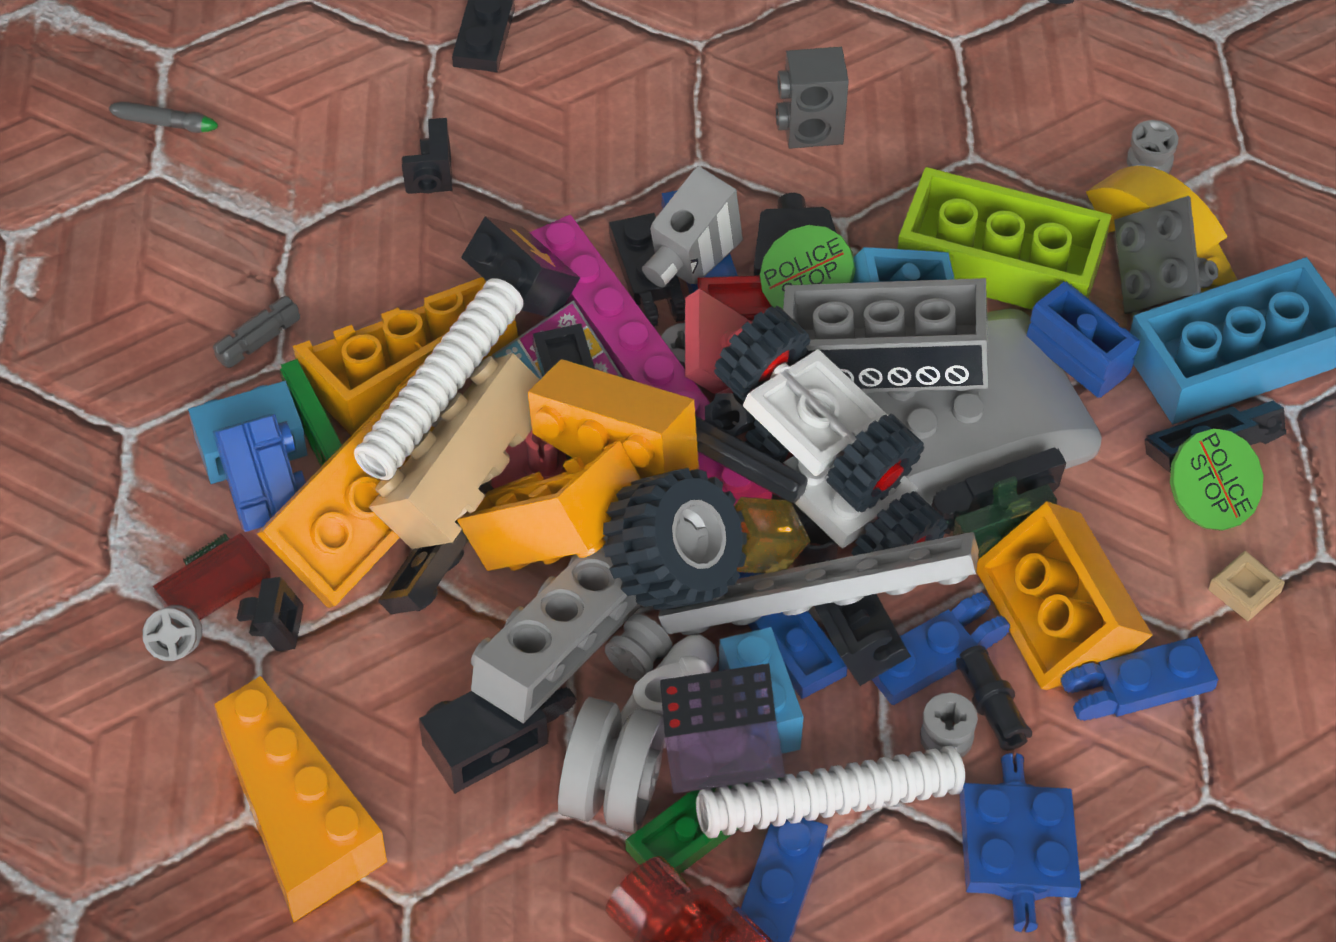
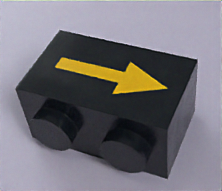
M487 216L483 218L461 256L486 281L491 278H498L511 284L523 298L524 306L522 311L546 317L551 316L564 307L580 280L576 273L524 227Z

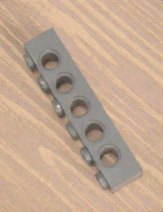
M605 536V545H608V536ZM603 547L584 558H579L577 554H574L568 567L557 577L550 576L540 587L537 596L525 608L519 606L511 613L502 630L492 639L487 637L479 643L471 658V665L473 666L471 691L524 723L642 606L636 603V595L627 596L620 589L622 580L620 578H613L609 570L613 566L611 557H605Z

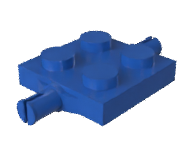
M1008 753L1001 757L1003 783L997 785L964 783L963 790L959 794L965 886L968 893L995 894L1012 900L1014 930L1022 932L1025 926V932H1032L1038 928L1035 910L1036 900L1046 897L1076 898L1081 889L1072 789L1035 787L1026 784L1023 755L1016 753L1013 760V753Z

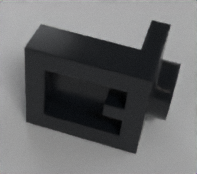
M447 118L428 119L429 138L420 139L421 155L402 157V171L406 193L429 194L453 191L451 147Z

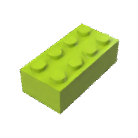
M925 167L899 234L897 249L949 252L954 279L986 278L987 298L1033 310V307L1039 300L1063 282H1068L1089 299L1104 253L1112 215Z

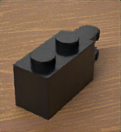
M561 687L522 723L473 691H470L453 701H442L434 705L426 715L419 718L422 746L453 793L456 794L548 744L547 723L557 719L562 714L564 715L570 708H573L577 699L570 688Z

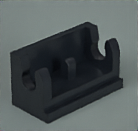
M877 594L864 596L861 600L849 605H836L834 602L814 606L841 659L860 686L911 657Z

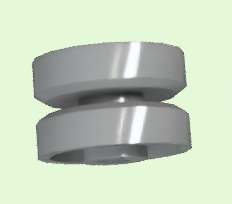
M588 697L577 716L566 751L559 785L558 813L562 816L589 822L598 813L604 801L603 812L607 826L636 833L641 828L647 814L660 772L665 740L663 714L637 708L625 720L622 727L621 713L616 703Z

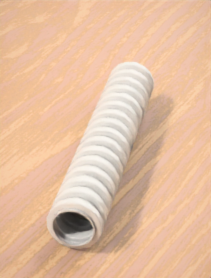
M491 278L486 281L483 289L467 305L466 311L460 314L458 321L453 323L450 331L442 337L441 343L434 347L432 354L427 356L424 364L408 380L407 386L402 388L398 397L390 403L389 409L385 410L381 415V419L375 422L371 432L367 433L364 436L363 442L357 445L354 450L355 460L367 474L381 480L393 478L397 468L403 465L405 457L413 452L414 446L420 443L423 434L430 430L432 423L439 418L440 412L447 408L449 401L456 396L457 391L463 387L466 379L473 374L474 368L480 365L483 357L490 352L491 346L497 343L499 336L504 334L507 326L514 321L516 314L520 313L524 303L520 293L511 284L498 278Z
M945 746L940 751L936 748L928 749L924 754L921 751L911 752L908 757L905 754L895 755L893 760L889 757H882L878 759L877 763L874 760H864L861 766L857 762L848 763L845 769L841 765L831 766L829 772L825 768L815 769L813 774L809 771H801L797 774L796 778L793 774H784L780 781L775 776L767 777L764 784L759 779L750 780L747 787L743 782L734 783L731 789L726 785L717 786L715 792L710 788L700 789L696 799L697 818L705 835L708 838H716L720 831L724 835H733L737 828L741 832H749L752 830L753 825L757 829H766L770 822L774 826H783L786 819L790 823H799L802 817L807 821L816 820L819 814L823 818L832 817L835 811L839 815L848 814L851 808L855 812L865 811L867 805L871 809L881 808L883 803L887 806L897 805L899 800L903 803H911L915 797L918 800H927L931 794L935 798L944 797L947 792L955 795L960 794L963 790L965 768L957 750L953 746Z

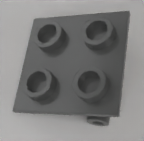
M1190 196L1114 220L1124 314H1130L1201 293V288L1210 286L1213 280L1218 277V268L1213 261L1197 257Z

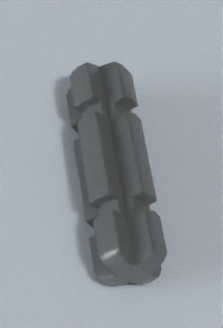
M281 297L269 306L271 311L268 312L264 309L233 331L235 336L231 337L228 334L216 342L213 346L215 357L224 367L232 368L245 358L243 356L244 352L250 355L281 333L280 327L286 330L300 319L297 305L289 297Z

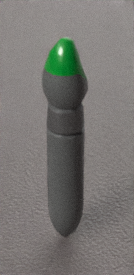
M115 102L109 107V111L120 119L170 128L187 129L192 133L210 132L218 127L216 121L199 112L186 113L179 110L132 102Z

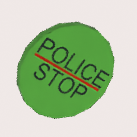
M807 225L792 229L777 239L764 256L760 272L762 292L773 308L779 306L783 309L785 285L853 283L856 271L853 252L841 235L827 227Z
M1209 429L1193 434L1179 446L1171 463L1170 486L1175 503L1187 519L1201 528L1221 531L1241 525L1255 512L1262 497L1264 475L1257 454L1246 440L1232 431Z

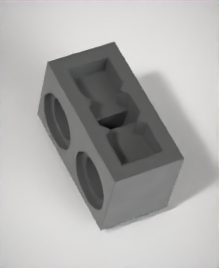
M842 47L786 51L785 70H780L777 73L779 98L783 99V102L776 103V124L778 131H786L788 148L843 145L849 79Z

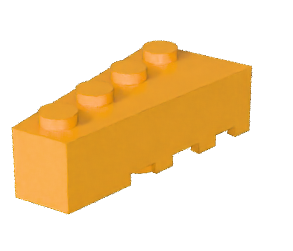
M261 676L214 704L222 737L243 792L246 795L257 829L269 855L275 876L282 889L293 923L387 862L382 830Z

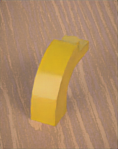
M1130 166L1119 169L1086 191L1096 211L1112 215L1108 233L1116 231L1114 221L1116 219L1190 196L1197 257L1213 261L1218 268V277L1213 280L1210 286L1201 288V293L1238 280L1219 245V242L1228 237L1223 227L1199 196L1172 175L1154 167Z

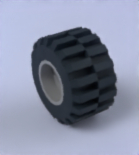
M689 468L638 479L631 482V486L623 487L616 494L619 501L611 502L607 510L611 521L604 523L603 535L608 536V545L603 546L605 557H611L613 564L609 570L614 579L620 578L622 580L620 589L627 596L636 595V603L644 607L653 605V609L664 610L712 601L713 598L722 597L728 592L727 586L735 585L740 577L737 568L743 567L746 560V555L742 552V546L747 545V533H743L741 528V522H745L742 511H736L734 507L736 499L731 491H722L723 482L716 477L708 478L706 471L699 469L689 471Z

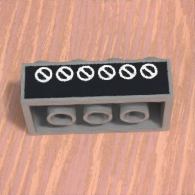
M986 278L785 285L783 310L810 335L809 338L811 339L810 344L806 346L808 349L806 354L798 358L799 361L819 349L864 393L988 389Z

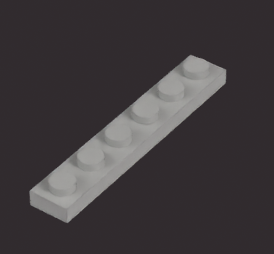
M974 532L740 578L735 585L727 586L728 592L722 597L713 598L712 601L664 609L660 611L658 617L662 628L667 634L681 632L683 635H696L706 631L711 626L732 622L734 625H747L757 621L761 616L783 612L785 615H798L808 611L812 606L834 602L836 605H849L861 600L864 596L886 592L889 595H900L913 590L918 585L933 582L943 585L956 584L965 580L969 575L976 574L979 550Z

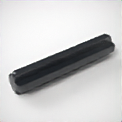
M695 415L699 453L790 503H796L803 496L808 482L804 474Z

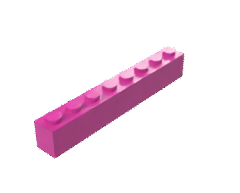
M571 214L529 232L580 277L579 282L564 306L574 300L622 376L632 381L694 399L695 415L705 420V406L710 404V402L696 383L685 377L684 367ZM698 452L699 470L706 471L708 478H718L723 482L722 491H731L735 497L734 507L736 511H742L745 522H741L743 533L749 534L771 523L773 493Z

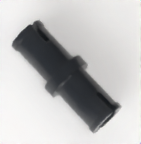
M978 645L964 650L960 654L961 658L956 659V666L963 674L974 695L972 697V704L980 715H985L1003 750H1014L1028 742L1027 738L1032 737V730L1026 724L1013 701L1015 691L1011 684L1001 679L984 646Z

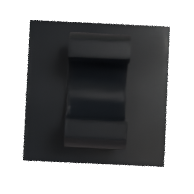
M282 577L262 579L258 598L247 597L240 600L237 619L239 622L251 620L249 630L251 636H264L276 651L292 650L296 648L304 604Z

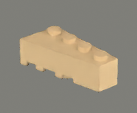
M514 353L495 359L492 356L484 359L469 377L473 381L463 395L457 393L449 401L447 408L440 412L442 420L432 432L429 430L423 434L422 440L414 446L413 452L410 454L411 457L400 470L397 468L393 478L381 480L376 486L375 490L379 495L370 504L369 508L411 549L453 543L462 530L455 521L467 511L469 513L475 511L485 497L478 489L480 485L487 483L502 473L510 461V455L505 451L508 445L511 447L517 446L525 440L532 430L528 391L540 379Z

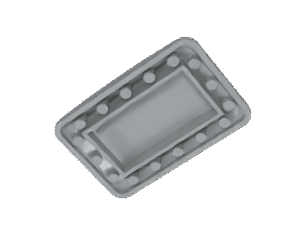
M1009 308L987 312L988 389L865 393L887 415H895L924 443V451L919 454L921 456L919 461L911 466L912 471L905 477L918 488L917 493L930 505H932L933 496L936 495V492H940L941 489L946 490V487L965 481L966 478L1054 447L1056 449L1059 448L1066 461L1065 469L1088 462L1095 458L1100 450L1102 437L1098 427L1063 369L1026 336L1028 327L1031 324V317L1021 310Z

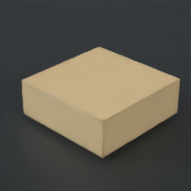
M1244 551L1211 580L1208 590L1248 622L1282 592L1285 582L1248 552Z

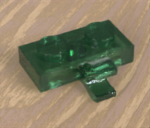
M1015 476L995 483L993 486V504L956 517L953 536L974 532L979 550L978 557H982L1046 501L1057 504V498L1048 484L1017 495V479Z

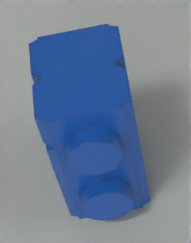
M1068 282L1060 284L1033 307L1030 318L1031 324L1028 327L1026 336L1053 362L1097 398L1104 396L1131 373L1135 360L1133 357L1137 353L1140 340L1125 328L1118 326V322Z
M275 414L265 415L212 431L240 525L245 532L263 527L306 483L301 470L292 472L287 453L295 451L294 440L287 421L278 423Z

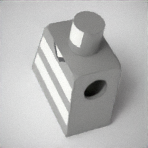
M700 166L693 170L651 225L650 230L655 254L642 267V271L652 283L659 287H664L674 275H677L689 284H697L698 278H704L743 240L737 190Z

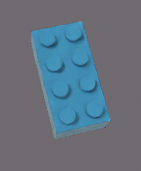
M1307 257L1134 315L1130 333L1138 338L1140 343L1137 353L1133 357L1135 358L1133 365L1172 425L1336 368V297Z

